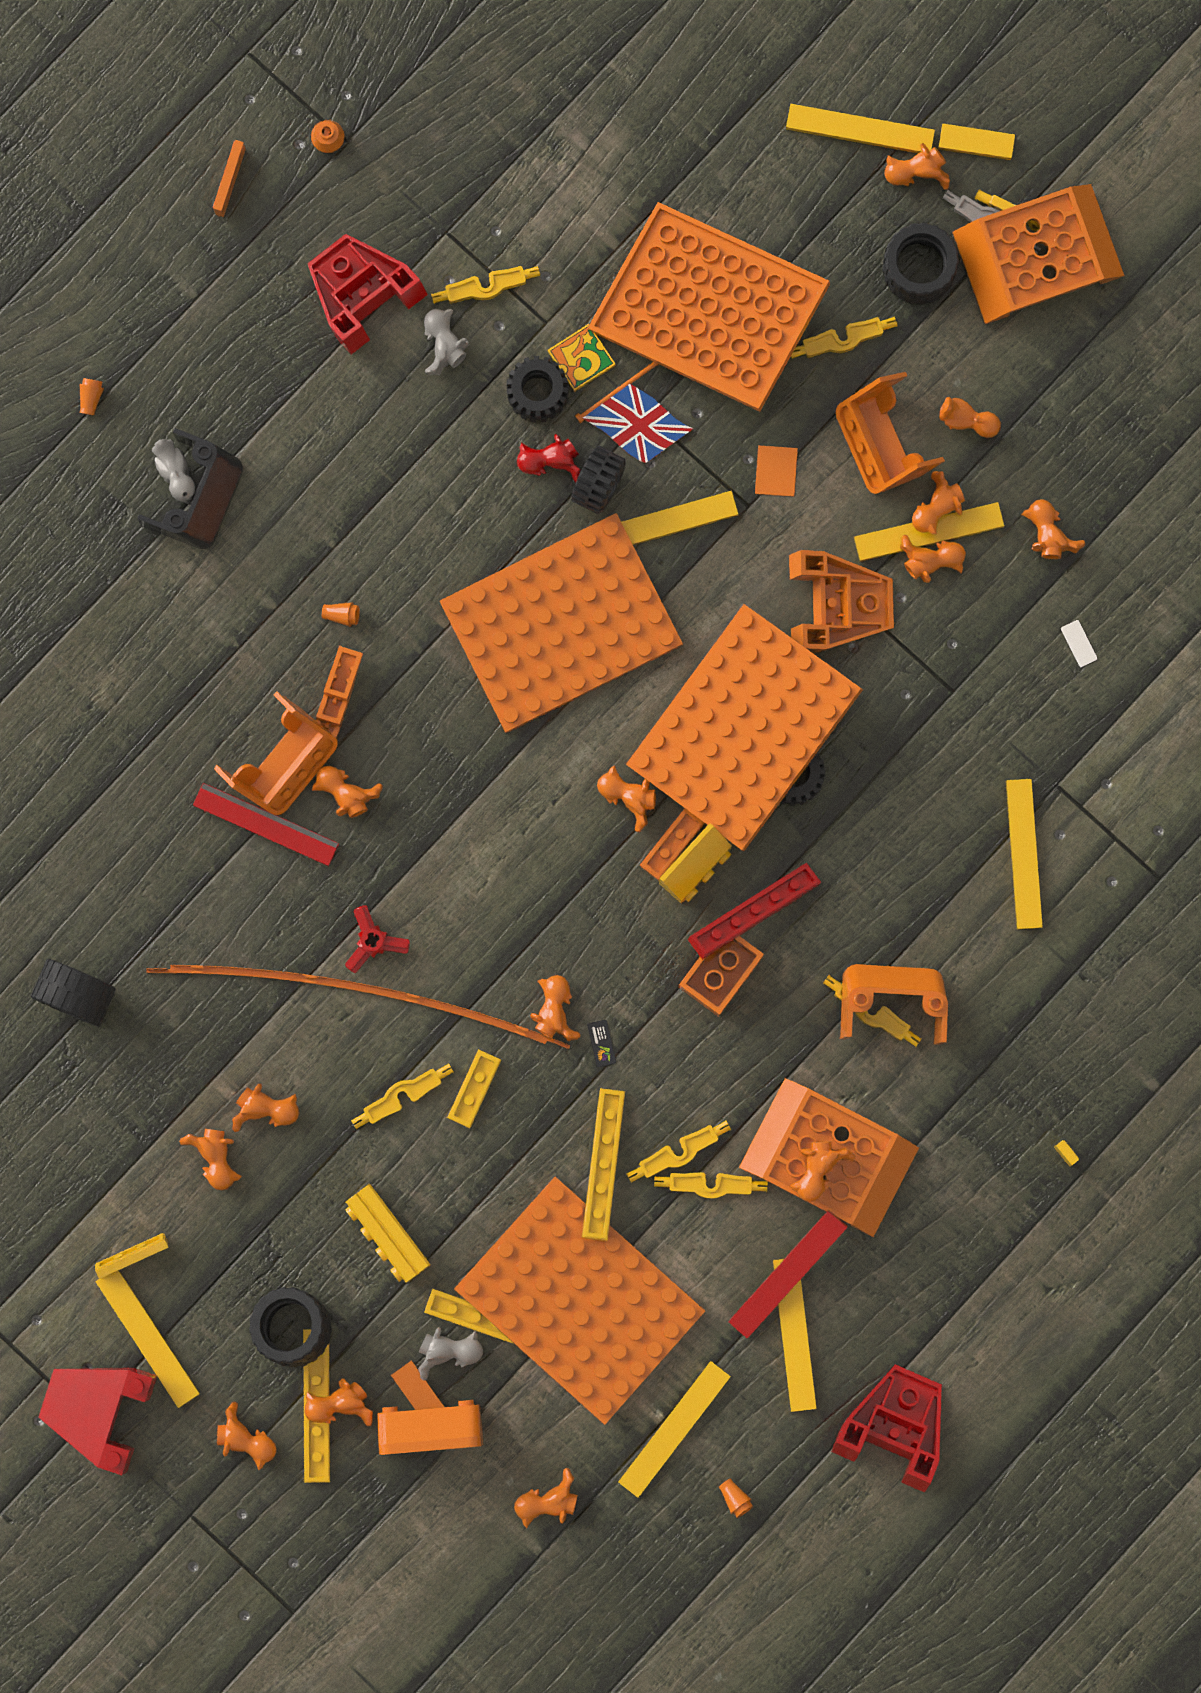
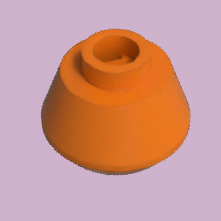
M324 120L314 126L311 132V140L317 150L331 153L342 146L344 131L337 122Z

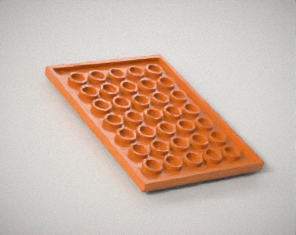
M657 202L589 324L588 330L760 412L829 288L830 282Z
M617 513L440 600V604L505 733L683 646Z
M743 604L626 765L645 779H648L650 783L707 825L711 823L723 837L742 851H745L863 689Z
M554 1177L454 1290L605 1425L703 1315L705 1310L610 1225L607 1241L582 1238L586 1204L558 1178Z

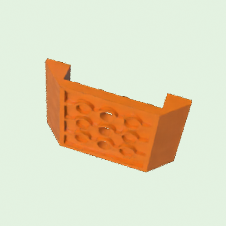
M1091 184L1065 188L984 216L952 232L985 324L1008 317L1011 312L1098 282L1104 284L1124 277ZM1033 220L1039 224V230L1036 233H1031L1026 229L1028 221ZM1036 244H1044L1048 250L1047 254L1044 256L1037 255L1034 251ZM1047 266L1054 268L1056 276L1052 279L1045 278L1042 273L1043 268Z
M785 1078L739 1168L802 1199L790 1187V1185L799 1181L807 1171L808 1155L802 1154L801 1150L812 1149L811 1142L832 1141V1150L849 1149L855 1154V1159H842L838 1161L825 1174L826 1180L830 1181L827 1184L828 1189L823 1192L818 1200L808 1203L826 1212L830 1210L839 1219L851 1224L852 1227L874 1237L919 1147L821 1094ZM838 1127H844L848 1130L849 1137L847 1140L838 1141L835 1138L834 1132Z

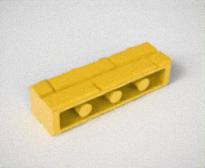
M368 1184L346 1201L349 1206L345 1209L353 1221L358 1219L364 1226L360 1229L368 1241L373 1239L379 1246L375 1249L384 1262L387 1259L394 1266L391 1272L399 1282L404 1280L408 1283L431 1265L371 1184Z

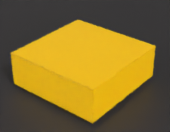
M1065 1140L1060 1141L1054 1146L1069 1167L1079 1160Z

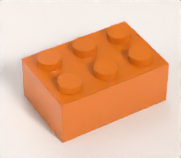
M739 936L703 960L699 957L679 984V988L719 1017L762 960L764 954Z

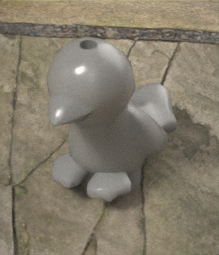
M432 309L425 316V335L428 336V340L432 339V337L436 338L434 348L435 359L432 365L425 370L427 375H440L442 369L449 364L455 368L461 364L467 355L464 351L469 346L467 339L462 338L459 340L450 330V318L453 312L451 309L444 311Z
M161 439L152 448V452L157 456L155 458L156 468L161 477L164 478V481L170 484L169 490L171 495L177 501L191 504L196 490L194 481L189 477L190 468L187 466L185 456L180 449L174 448V443L171 439Z
M440 1327L436 1329L434 1337L427 1334L419 1350V1353L426 1355L424 1362L418 1369L420 1378L427 1380L430 1369L433 1366L445 1363L452 1358L456 1359L455 1366L460 1365L461 1367L479 1361L483 1355V1347L478 1341L476 1331L459 1341L440 1336Z

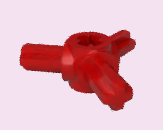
M366 905L354 909V914L361 930L358 933L360 940L356 943L359 947L345 963L346 968L353 973H357L370 956L374 958L377 953L384 954V951L408 953L410 940L387 936V932L381 931L379 925H374ZM369 936L379 937L376 947H372L371 944L369 946L366 945V942L369 941Z

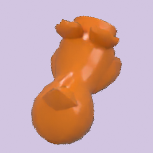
M922 143L920 145L922 152L906 161L897 160L888 155L884 174L886 180L892 185L909 186V183L914 184L912 177L917 176L921 178H934L940 182L944 190H948L949 175L940 168L946 163V160L936 147L929 151L927 146Z
M946 397L940 409L939 418L950 429H974L977 434L985 438L994 437L1000 431L1001 422L995 414L988 411L977 413L970 404L962 399Z
M943 471L932 472L931 478L936 483V490L932 495L931 502L928 505L922 502L921 506H917L913 514L912 524L919 532L937 534V523L941 516L954 510L958 515H962L961 503L965 501L962 490L957 483L949 486Z
M1036 500L1030 505L1029 509L1021 514L1036 525L1038 529V542L1032 544V550L1042 552L1043 558L1060 559L1062 552L1067 550L1077 553L1086 544L1084 540H1070L1054 524V521L1061 520L1058 517L1059 512L1047 500Z
M907 535L902 536L900 548L907 553L909 558L904 563L906 570L914 579L920 577L926 583L931 581L929 574L934 573L941 567L952 568L962 574L963 562L966 556L964 547L959 543L943 540L941 544L936 543L939 549L934 551L914 546Z
M614 765L599 778L597 782L598 791L609 803L613 802L617 805L618 799H622L626 807L636 817L635 831L641 832L648 824L646 818L647 809L655 810L656 790H649L650 782L648 779H644L642 785L626 783L619 776Z
M324 766L319 769L312 791L318 790L331 793L340 806L336 811V814L340 817L348 814L350 818L357 817L368 810L365 803L380 797L383 789L380 783L371 789H363L356 785L346 784L344 780L349 776L345 775L344 770H339L332 766Z
M559 975L538 980L544 991L545 1003L540 1009L539 1015L535 1013L530 1015L532 1020L538 1023L535 1029L551 1039L556 1032L562 1034L567 1041L579 1039L580 1033L570 1029L567 1025L566 1014L562 1007L563 1002L570 1004L569 999L572 998L568 981Z
M261 1083L253 1091L247 1087L236 1102L242 1109L232 1119L233 1131L238 1132L242 1124L249 1119H260L267 1116L272 1118L269 1124H274L275 1127L291 1125L299 1116L296 1094L286 1099L274 1100L261 1092Z
M205 1129L204 1137L188 1134L181 1138L179 1141L180 1145L196 1147L201 1156L210 1164L209 1168H202L205 1171L203 1176L206 1177L209 1184L216 1190H226L242 1177L233 1171L227 1163V1144H233L234 1140L224 1139L225 1131Z
M832 1141L811 1142L812 1149L801 1150L802 1154L808 1155L807 1171L799 1181L790 1185V1187L804 1201L813 1202L818 1200L823 1192L828 1189L827 1184L830 1182L829 1180H823V1176L838 1161L842 1159L854 1160L856 1156L847 1148L832 1150Z
M341 1379L339 1381L340 1388L327 1397L315 1396L307 1392L305 1415L311 1422L330 1424L331 1420L336 1421L333 1416L335 1412L345 1415H358L367 1426L372 1425L373 1412L366 1408L363 1400L367 1398V1394L356 1382L350 1385L345 1379Z
M232 1402L225 1411L227 1424L218 1425L217 1445L224 1446V1456L228 1455L229 1450L248 1453L254 1459L258 1470H260L265 1463L274 1458L276 1454L275 1443L264 1431L260 1433L258 1429L255 1433L256 1436H252L237 1418L238 1403Z
M563 1469L561 1483L550 1489L542 1497L538 1496L539 1489L536 1491L531 1489L529 1492L518 1497L514 1505L515 1513L522 1519L523 1525L526 1528L535 1518L542 1514L559 1516L560 1523L562 1524L565 1522L567 1514H574L578 1495L570 1493V1486L574 1481L570 1469Z

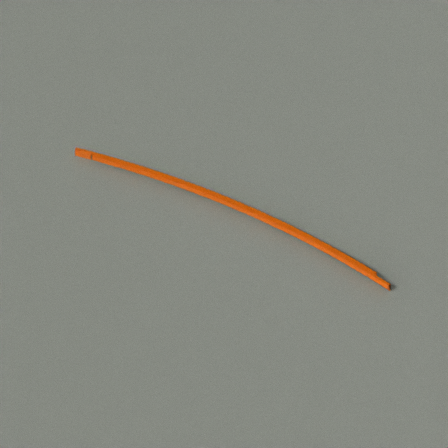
M170 965V969H146V973H189L259 977L360 991L439 1009L519 1034L543 1044L549 1041L566 1049L570 1048V1045L553 1038L551 1039L540 1033L482 1013L437 1000L362 983L299 973L238 967Z

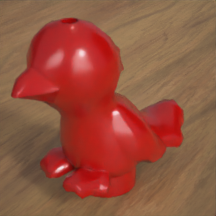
M555 434L554 439L556 442L539 450L530 448L521 442L517 466L522 472L540 476L541 473L546 474L543 467L549 466L554 469L570 472L576 483L581 469L575 465L573 458L578 456L579 453L569 439L562 442L560 436Z

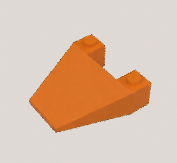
M800 550L789 555L790 580L813 581L814 624H801L791 628V638L810 652L816 654L894 628L892 578L825 551Z

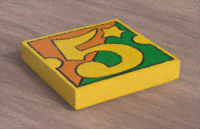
M589 324L547 350L553 361L559 364V368H563L568 383L574 392L616 366L597 335L588 330Z

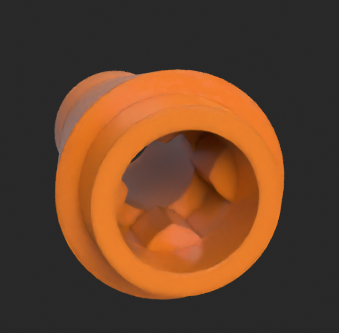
M83 378V382L80 384V413L95 415L96 407L104 390L102 388V381Z
M353 602L323 605L322 619L349 627L358 624L360 616L359 605H354Z
M731 1478L719 1486L730 1513L734 1514L737 1518L753 1508L752 1499Z

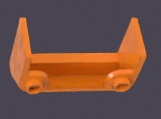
M906 372L879 377L841 402L836 408L837 420L865 485L874 494L885 492L921 477L945 462L943 457L924 461L923 457L918 453H911L906 456L887 412L892 410L896 404V395L892 386L907 377Z
M276 691L274 696L287 708L281 717V723L289 731L259 768L252 764H245L239 767L233 775L218 765L214 769L234 790L271 814L280 815L291 806L317 774L318 770L326 763L336 750L338 743L337 739L299 706Z
M860 964L851 965L844 971L840 1039L845 1040L852 1037L853 1012L869 1010L873 1004L874 993L921 995L923 1010L929 1016L935 1017L934 1045L946 1043L948 1000L943 977L940 972L927 968Z
M474 1400L458 1401L459 1406L410 1411H398L397 1406L382 1408L383 1413H378L379 1455L484 1445L480 1404L474 1405Z

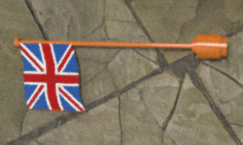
M652 362L582 414L578 413L575 415L580 424L584 420L605 432L625 452L643 463L649 462L693 430V428L675 419L653 397L632 385L633 382L657 366L658 363Z

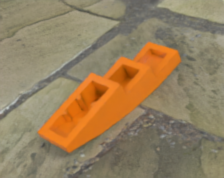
M342 646L338 648L316 716V721L336 739L363 656L361 652Z

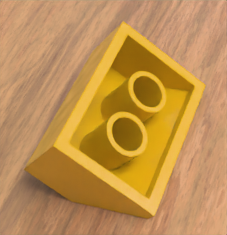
M709 823L659 878V884L681 904L684 900L690 902L698 893L696 887L702 881L706 884L715 874L712 869L718 863L723 865L732 855L729 852L732 845Z

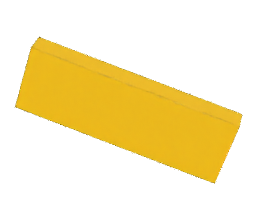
M942 124L938 149L1011 160L1015 134Z
M478 1049L447 1117L448 1119L471 1128L501 1059Z
M159 1234L96 1263L95 1271L98 1278L105 1277L169 1248L165 1234Z

